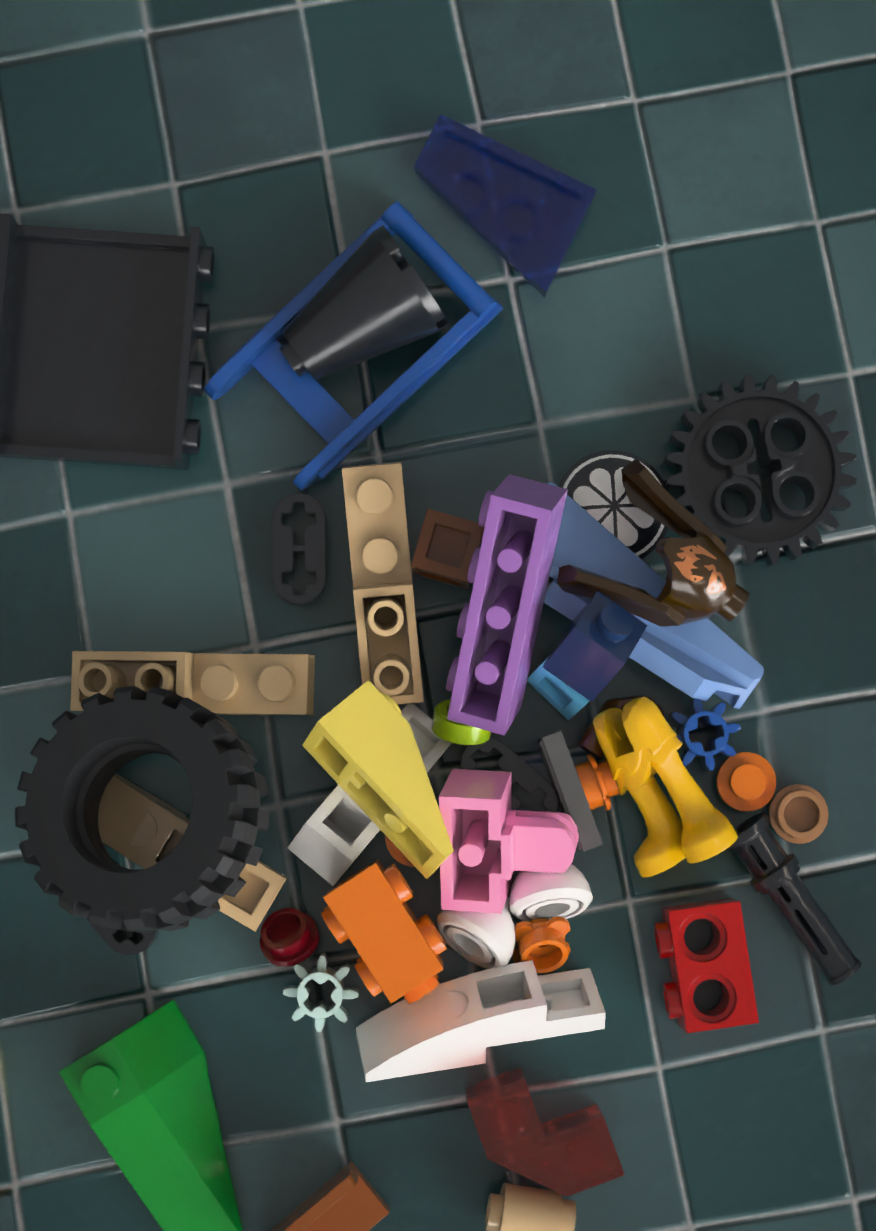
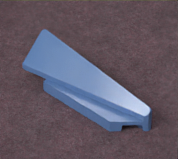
M548 482V483H546V484H550V485L557 486V485H556L555 483H553V482ZM569 495L566 496L550 571V577L554 580L546 591L544 603L573 621L591 599L564 592L557 585L559 567L572 565L643 589L652 597L658 598L666 581ZM633 615L645 623L647 627L629 658L692 698L707 701L714 693L734 708L740 709L763 676V666L709 618L679 626H658Z

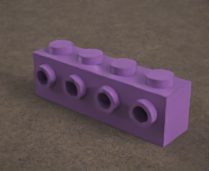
M509 474L495 491L488 490L486 492L478 521L479 526L485 527L481 548L477 547L473 553L467 577L468 582L473 583L470 603L467 602L464 605L457 627V637L463 639L460 655L454 658L447 678L446 690L452 692L447 716L448 720L505 736L519 713L523 703L568 489Z

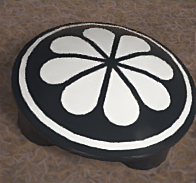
M602 451L581 459L564 475L559 487L568 489L567 495L640 559L645 558L656 548V545L665 536L668 528L629 501L623 486L621 469L634 459H637L668 492V489L664 487V480L652 465L631 453Z

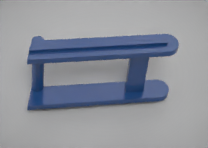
M399 201L393 203L369 228L224 362L204 388L205 393L212 400H216L227 393L250 370L255 368L328 444L294 479L293 484L301 492L307 490L319 479L323 480L504 309L493 296L489 295L413 218L415 216ZM383 225L392 237L397 234L470 311L354 420L308 372L299 377L279 347L282 346L280 342L286 338L282 332L284 328L369 235Z

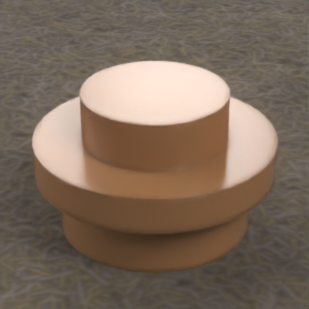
M793 784L783 787L772 797L768 807L771 828L777 836L790 843L803 844L815 840L822 834L828 822L829 814L825 799L817 790L807 785Z

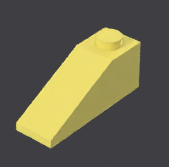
M369 680L366 681L317 721L302 746L427 879L454 850L411 725L402 716L399 706L389 695L379 692Z

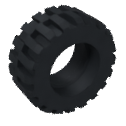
M136 686L116 688L113 693L114 698L112 699L101 693L94 694L82 700L81 707L84 711L83 713L75 715L66 710L52 722V726L58 732L50 741L39 737L30 752L32 756L38 758L32 774L24 771L21 773L17 789L27 792L25 806L15 808V827L25 829L28 832L29 839L21 841L19 844L24 862L40 867V870L35 873L34 880L45 894L59 896V907L73 916L90 919L91 924L133 932L153 933L154 930L174 931L188 927L189 919L194 917L200 919L208 918L220 910L218 900L223 895L232 897L237 895L246 884V881L239 876L245 865L257 866L263 852L262 848L256 847L254 844L258 830L268 831L270 812L260 808V798L265 797L269 793L265 776L255 772L253 767L258 761L257 756L248 743L238 738V730L224 718L188 697L183 698L170 690L152 687L148 692H145ZM150 753L168 755L183 766L190 782L192 810L188 827L174 850L155 865L146 869H128L120 866L107 853L99 833L98 811L105 788L113 776L130 761Z

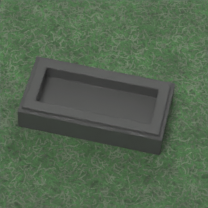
M562 731L539 738L537 746L552 787L556 791L561 811L570 815L577 825L579 839L576 849L585 852L603 845Z

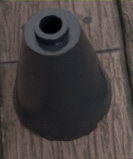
M383 225L369 235L282 331L288 342L279 347V349L299 377L309 371L315 380L321 379L437 333L449 325L445 315L414 267L409 264L403 255L401 256L398 251L400 247Z

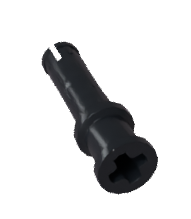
M765 812L752 816L734 828L738 839L726 850L733 849L753 877L750 885L755 892L770 896L793 929L795 935L803 943L826 976L829 985L834 986L844 982L861 968L862 963L854 956L829 920L827 914L821 909L797 873L800 870L799 860L794 853L787 854L767 826L770 822L769 817Z

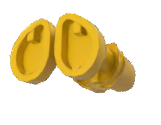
M645 696L628 701L624 705L623 711L613 707L600 712L594 717L593 726L595 734L608 761L613 781L616 780L621 796L629 791L646 823L648 836L634 854V863L641 877L646 878L662 873L685 858L690 864L707 860L735 843L738 836L728 818L712 805L683 765L677 752L683 743L676 737L677 734L672 730L652 700ZM656 773L667 788L680 817L655 779L654 775Z

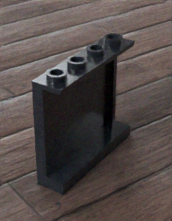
M0 213V457L181 470L189 469L190 454L198 455L201 445V420L193 419L194 396L203 397L206 382L205 362L197 361L199 339H208L210 330V305L202 304L203 282L213 281L215 268L214 247L206 246V241L200 227L191 226L190 236L19 225L11 214Z

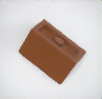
M351 1161L270 1231H369L389 1214L390 1207Z

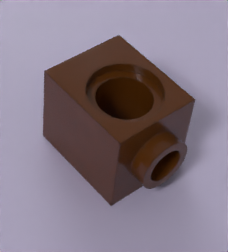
M427 508L411 563L412 573L469 590L471 583L468 582L467 577L470 562L477 547L481 548L485 527L479 526L478 522Z

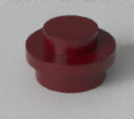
M283 908L273 912L264 921L261 927L260 948L265 958L271 964L279 967L294 966L305 961L315 951L319 943V930L314 920L306 913L294 908Z

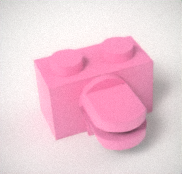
M468 769L451 770L439 795V809L454 850L440 865L441 910L502 914L512 884L513 871L563 873L573 862L579 839L577 825L570 815L561 812L512 810V772Z

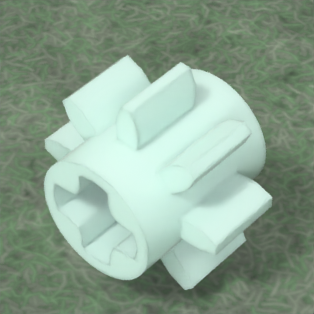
M321 953L317 961V967L310 971L304 964H296L294 970L302 981L299 986L290 985L283 990V995L297 997L299 1007L296 1008L292 1019L294 1021L299 1020L305 1014L315 1018L317 1032L322 1031L325 1018L333 1014L339 1021L345 1023L349 1016L346 1009L341 1005L342 1000L354 999L359 996V989L345 987L343 981L351 966L345 964L337 971L327 967L328 959L326 953ZM314 979L318 984L325 983L328 979L332 981L335 985L331 994L334 1003L329 1005L326 1001L320 1000L314 1005L310 1002L308 996L312 987L308 981Z

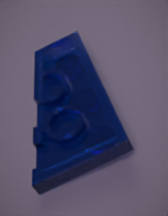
M441 114L415 163V173L545 298L595 198L597 189Z

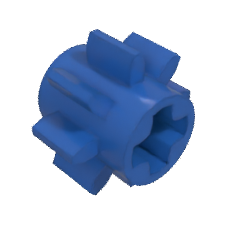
M692 698L689 705L690 715L684 716L679 712H670L669 718L678 725L676 737L683 743L680 747L684 751L680 756L683 765L686 766L691 763L694 757H701V763L705 771H712L715 766L713 755L721 753L724 756H735V750L727 742L729 733L737 732L741 727L740 724L734 723L727 725L721 717L726 707L724 702L717 703L712 707L711 711H703L701 700ZM697 718L701 719L703 726H713L715 730V738H710L706 741L707 750L705 751L701 742H691L689 739V731L698 727Z

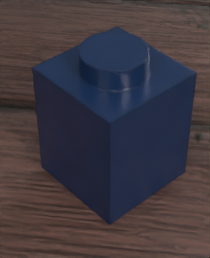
M597 590L564 631L544 663L543 668L592 702L626 664L647 625Z

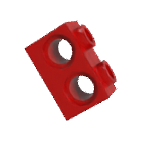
M730 897L661 907L663 922L654 923V935L659 958H669L672 982L663 983V995L668 1018H678L679 1027L686 1033L759 1023L741 902ZM707 919L713 929L711 943L700 951L689 950L684 941L686 927L694 920ZM705 980H717L722 988V998L719 1004L711 1010H698L693 1001L696 987Z

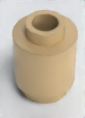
M503 1183L500 1195L493 1193L489 1195L485 1216V1231H574L576 1202L575 1200L562 1199V1193L558 1191Z

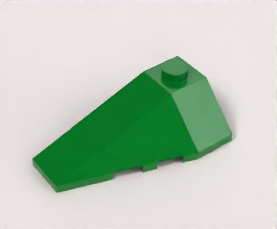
M175 999L73 1060L59 1071V1074L89 1125L163 1231H244L231 1169L227 1163L221 1136L218 1109L214 1103L208 1076L209 1068L205 1050Z

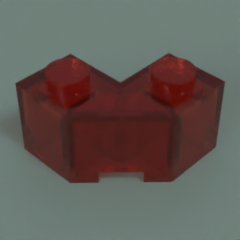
M521 1067L465 1088L466 1100L487 1159L566 1197L625 1175L604 1116L597 1104L541 1124Z

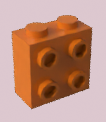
M379 858L331 888L323 896L328 906L324 908L321 915L340 944L350 939L361 957L356 959L357 964L354 967L374 997L383 991L391 1004L404 996L408 1004H411L440 984L437 980L439 978L437 973L444 969L443 958L440 953L447 949L445 946L446 942L427 913L417 919L406 901L413 897L414 892L397 865L393 863L385 868Z

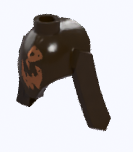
M634 459L621 469L622 482L629 501L682 537H663L656 545L655 550L662 557L667 570L666 584L658 598L652 597L643 589L572 565L559 567L557 585L564 592L592 598L598 590L629 613L658 626H679L703 620L715 614L727 622L732 621L745 606L749 598V592L736 584L734 564L725 554L726 545L711 529L677 502L645 466L637 459Z

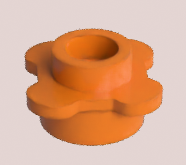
M557 916L550 920L547 918H536L517 923L515 925L517 948L514 949L512 954L513 961L519 963L533 960L537 973H548L560 968L566 962L571 951L569 943L565 941V935L570 931L569 921Z

